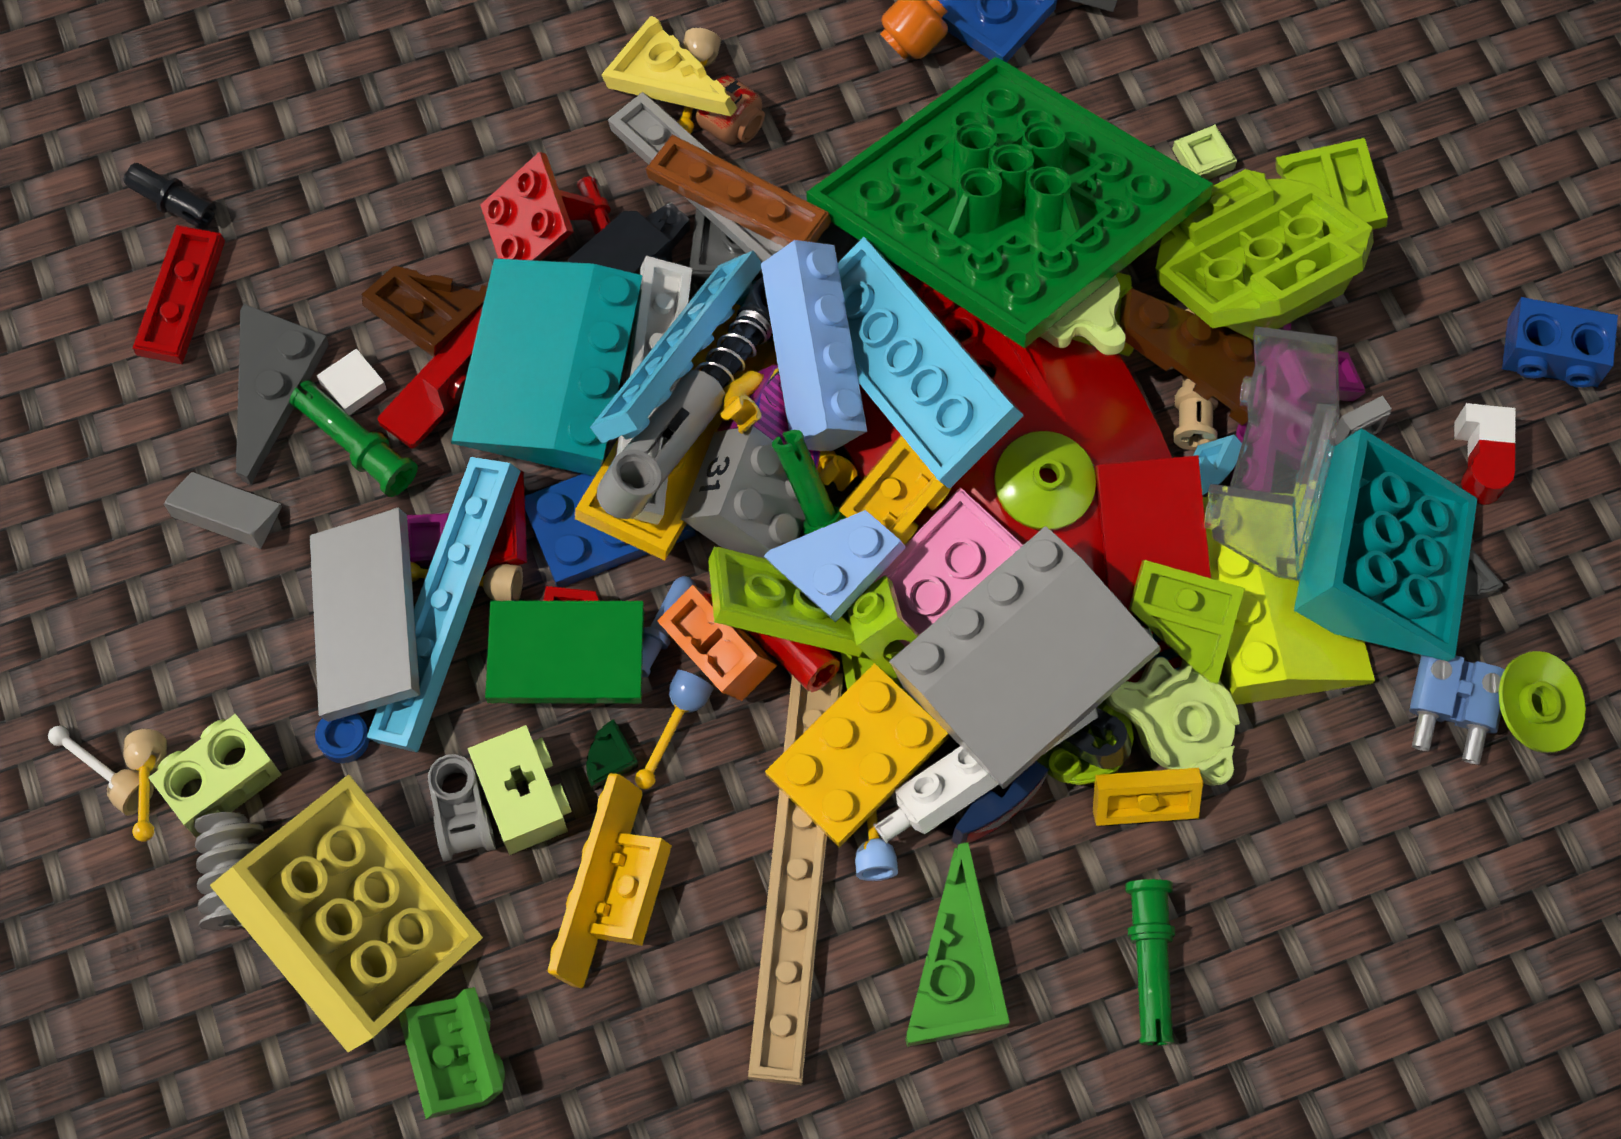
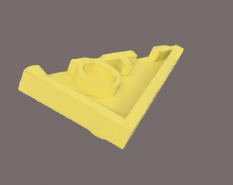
M649 17L601 74L609 89L635 95L643 92L652 99L726 116H732L737 110L736 104L731 100V97L719 81H713L707 75L704 66L687 49L681 47L680 42L673 34L669 36L663 30L656 17Z

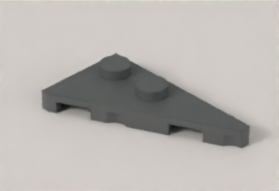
M243 304L240 309L236 474L240 476L243 482L251 485L294 409V406L290 404L292 392L295 388H298L303 393L304 389L300 384L310 380L327 350L329 342L326 335Z

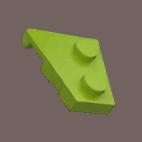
M1142 560L1128 610L1143 624L1150 627L1154 634L1206 681L1218 684L1245 588Z

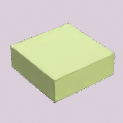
M1216 125L1174 141L1172 150L1181 165L1207 180L1235 169L1237 159Z

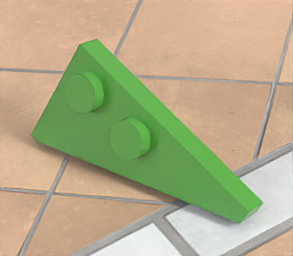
M968 842L958 844V847L954 849L905 1038L907 1047L1005 1028L1010 1023Z

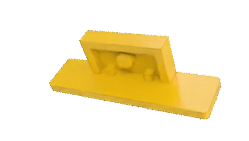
M900 435L840 506L839 511L846 517H850L866 510L905 545L919 527L914 522V519L926 506L933 511L944 500L951 488L949 489L938 481L907 441Z
M610 773L608 775L604 790L598 798L597 813L589 838L582 850V861L573 889L567 898L566 912L557 940L551 949L548 973L571 987H584L598 939L639 946L643 945L672 847L662 838L631 834L642 798V790L621 774Z

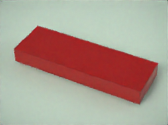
M176 225L132 347L137 356L183 365L225 244L222 233Z

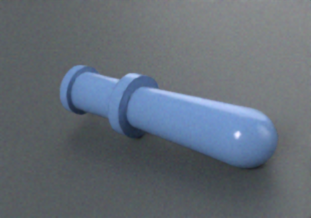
M682 576L673 582L650 627H644L642 677L649 676L651 672L650 667L661 649H667L670 644L669 634L657 620L692 585L696 586L690 577Z

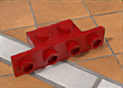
M483 305L378 416L380 426L408 447L416 448L461 400Z

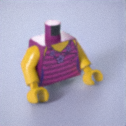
M771 365L758 372L747 371L724 387V410L720 413L723 421L717 432L738 428V432L743 434L751 426H754L771 440L780 437L783 444H787L782 433L789 431L777 365ZM809 450L824 485H829L833 481L837 489L843 492L857 476L855 466L843 456H837L835 451Z

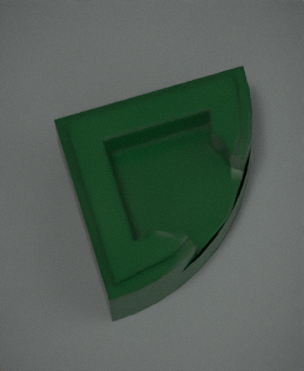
M614 719L606 723L597 732L588 752L586 771L593 791L606 784L610 773L624 775L638 768V762Z

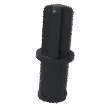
M140 163L131 164L128 171L124 174L123 182L128 188L157 203L156 207L162 213L170 212L201 230L210 224L215 215L212 212L216 210L215 203L183 187L182 181L177 178L168 180Z

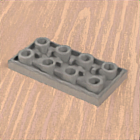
M395 508L310 535L319 716L329 722L419 696L420 688L407 514L400 508Z

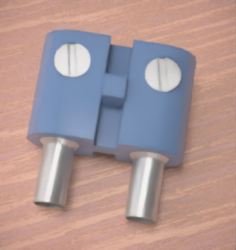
M1421 655L1409 708L1411 713L1418 715L1412 747L1422 751H1429L1436 721L1443 722L1446 720L1454 722V726L1468 729L1462 761L1470 764H1480L1486 733L1498 732L1501 718L1499 685L1505 669L1479 661L1475 663L1464 661V657L1457 655L1450 661Z

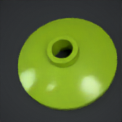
M1039 431L1017 438L1004 450L996 466L994 484L1002 507L1014 520L1036 530H1041L1045 526L1050 530H1057L1076 522L1087 511L1095 494L1096 475L1091 459L1078 443L1059 433ZM1043 468L1052 469L1057 475V481L1053 483L1043 481L1039 471Z
M1542 651L1524 653L1514 658L1507 665L1500 680L1499 704L1504 721L1515 738L1529 749L1541 753L1561 751L1572 745L1582 731L1586 707L1581 685L1570 667L1555 655Z

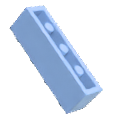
M794 240L761 263L789 431L800 430L803 433L808 450L834 451L867 432L835 246Z

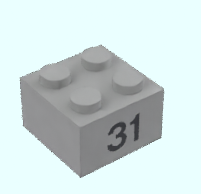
M751 426L743 434L738 432V428L714 432L681 520L722 548L765 558L764 555L769 550L799 538L806 518L778 455L773 450V440L754 426Z

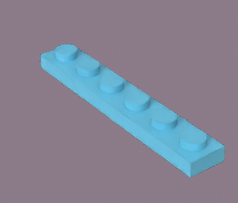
M754 251L718 265L590 426L601 443L623 436L626 440L631 439L647 428L650 424L648 419L650 413L672 395L670 387L676 380L686 375L692 369L693 363L691 360L693 357L711 344L714 340L713 331L734 314L733 305L737 300L746 296L754 286L752 280L762 269V262Z
M470 457L414 608L420 695L377 708L367 738L379 744L417 753L419 751L520 474V470L511 463Z

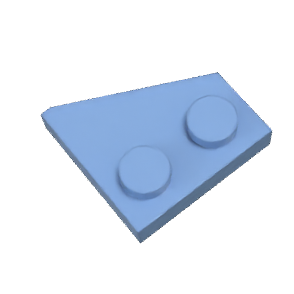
M864 510L773 548L764 557L836 622L906 547L899 538Z

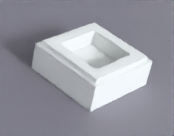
M357 348L317 375L320 384L348 415H351L387 390L384 381Z

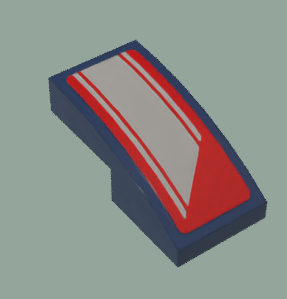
M1035 761L1016 778L1003 798L990 790L976 799L956 825L952 842L956 845L967 842L972 843L992 833L1009 821L1035 796L1044 784L1049 769Z

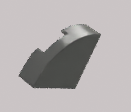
M1471 548L1464 599L1476 600L1494 595L1503 587V584Z

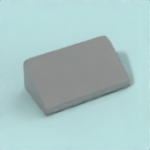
M191 472L177 486L164 503L171 517L259 549L262 548L282 508L280 503Z

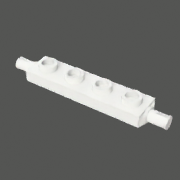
M1096 708L1050 749L1098 718ZM960 746L894 790L899 809L879 823H875L874 827L886 844L910 826L926 834L996 787L998 783Z

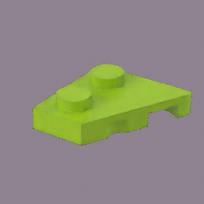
M1365 138L1276 157V170L1283 179L1314 184L1371 225L1373 230L1387 227L1388 217Z

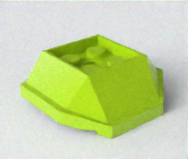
M1244 169L1214 185L1211 198L1162 237L1156 263L1157 280L1161 286L1210 327L1226 326L1257 341L1342 295L1353 276L1364 270L1374 243L1373 227L1314 184L1292 179H1265V173Z

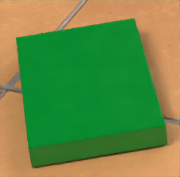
M490 601L485 691L487 703L642 704L644 602Z

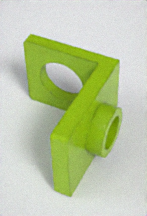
M884 575L870 585L848 609L856 646L889 677L896 679L897 675L889 662L891 658L883 654L885 647L896 640H906L911 643L920 634L902 618L893 582Z

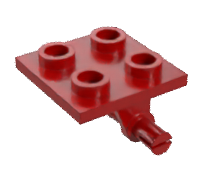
M538 152L480 204L498 259L541 261L574 233L570 220L591 221L594 233L597 235L610 223L608 214L611 208L607 199L601 197L595 177H584L577 182L581 195L559 190L547 154Z

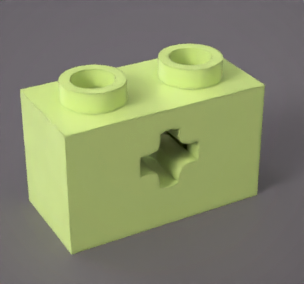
M525 725L468 748L509 855L568 832L563 816L572 811L561 783L551 787L544 771L552 767L553 763L543 738L532 741L528 728ZM525 780L529 786L530 793L520 797L516 783Z

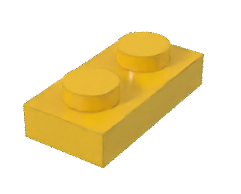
M1199 768L1095 775L1093 815L1096 826L1199 819L1203 787Z

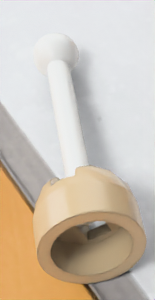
M54 726L50 729L48 739L51 744L55 746L63 745L109 781L107 796L113 806L127 816L138 812V771L121 770L114 773L73 741L65 727ZM150 780V798H151L152 795H153L154 787H155L154 784L151 782V780Z

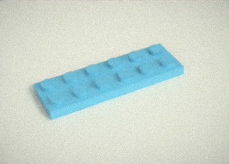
M863 237L838 262L859 384L938 481L950 489L1024 415L886 258Z

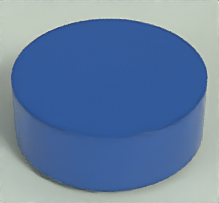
M358 714L329 722L322 718L315 732L316 743L323 755L336 763H349L361 757L366 751L370 740L367 738L368 727Z

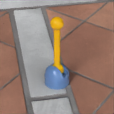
M677 670L669 687L670 700L675 710L645 769L639 770L635 775V783L639 788L649 789L654 785V772L683 714L697 711L707 703L714 689L707 681L687 671Z

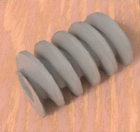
M216 812L207 814L196 819L194 823L197 832L201 833L196 838L195 848L198 852L202 853L196 861V868L200 873L204 874L198 879L197 889L205 895L198 902V910L201 914L206 915V917L201 919L199 927L206 930H227L242 927L243 925L210 885L260 845L249 843L248 838L262 834L264 832L263 826L261 824L248 823L245 815L240 813Z

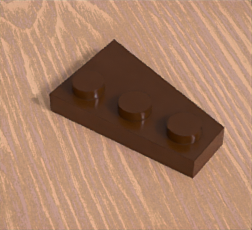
M1132 288L1121 298L1119 326L1125 334V342L1165 371L1172 370L1173 368L1195 383L1194 392L1206 400L1213 396L1232 409L1229 417L1242 426L1254 417L1255 340L1226 326L1212 328L1196 314Z

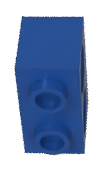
M1521 297L1507 320L1502 369L1518 372L1519 375L1526 378L1546 377L1565 381L1574 387H1598L1613 367L1618 315ZM1529 338L1535 339L1542 346L1532 343ZM1577 347L1586 350L1589 355L1582 353Z

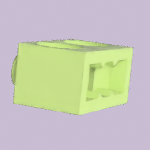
M234 714L227 720L221 719L208 726L201 734V739L185 751H176L168 755L160 762L157 771L148 778L183 825L197 838L201 833L197 832L194 827L196 819L211 813L234 811L282 774L238 716ZM245 748V754L238 763L224 765V759L231 750ZM194 779H202L201 787L196 794L190 797H181L182 788L187 782Z

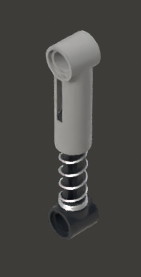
M763 277L756 281L741 304L735 321L729 326L728 334L722 335L718 339L717 348L711 349L707 353L706 362L700 363L695 370H690L680 378L672 388L670 398L657 407L648 418L650 424L647 428L633 437L623 451L612 461L597 487V499L600 506L608 514L616 518L629 519L636 517L643 511L655 492L724 405V387L729 384L730 380L731 382L734 381L733 376L737 371L742 372L745 370L744 362L748 357L756 356L757 351L755 348L757 345L774 340ZM661 437L665 438L668 442L653 459L648 453ZM623 481L630 483L634 488L626 485Z

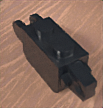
M671 202L646 218L638 211H623L569 258V262L598 264L640 275L641 265L646 256L673 263L672 250L689 231L690 220Z

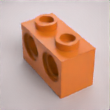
M694 585L657 620L722 693L743 701L777 667V664L746 630L714 623L712 595Z

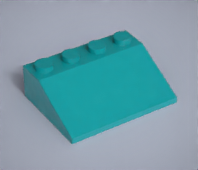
M494 258L451 444L596 476L603 462L607 442L601 443L590 426L618 392L643 275L590 263Z
M1360 428L1323 455L1294 611L1337 635L1445 661L1452 660L1456 656L1478 498Z

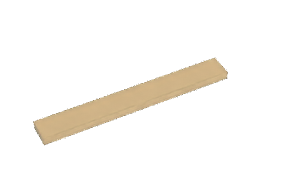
M836 673L827 685L815 692L807 691L792 675L784 752L841 697L843 674ZM780 789L748 1080L802 1085L827 835Z

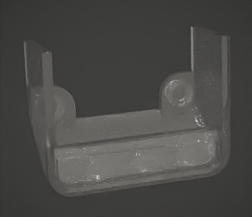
M1255 326L1253 338L1256 366L1252 377H1244L1240 393V405L1248 407V424L1230 487L1210 484L1205 528L1212 529L1215 541L1278 578L1299 581L1304 568L1339 428L1338 339L1335 336Z

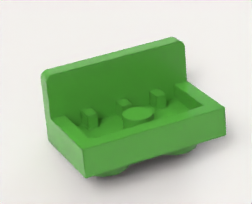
M475 987L463 989L452 999L405 1008L398 1015L426 1119L485 1106L503 1091L505 1080L503 1062L497 1053H493L488 1035L490 1030L489 1012L484 1002H479Z

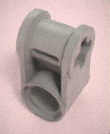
M457 754L438 758L431 765L428 772V784L435 814V833L443 861L452 860L453 854L484 847L487 851L495 850V839L490 816L484 803L481 783L472 764L465 757ZM461 773L467 776V783L461 791L456 793L442 791L443 782L449 775Z

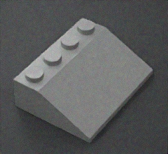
M1045 526L889 662L903 688L1005 789L1161 650L1155 640L1083 559Z

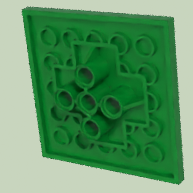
M994 57L809 189L806 195L807 202L830 213L832 223L858 240L865 237L884 257L1023 348H1026L1207 202L1212 195L1213 183L1007 62Z

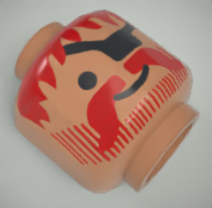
M732 76L720 77L717 80L736 104L737 110L732 116H726L697 109L696 120L698 125L724 144L735 145L740 141L743 143L749 142L758 133L765 118V113L762 111L761 97Z

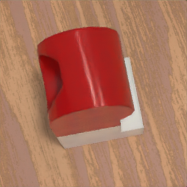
M1466 403L1454 422V440L1468 441V469L1462 476L1461 486L1463 490L1478 498V504H1492L1501 497L1515 475V408Z

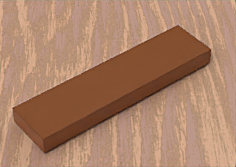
M673 134L646 168L649 179L783 247L794 240L816 243L831 223L829 212Z

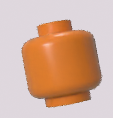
M897 0L883 14L881 22L885 29L880 34L904 60L909 56L915 59H922L948 33L947 24L942 19L948 11L938 0Z

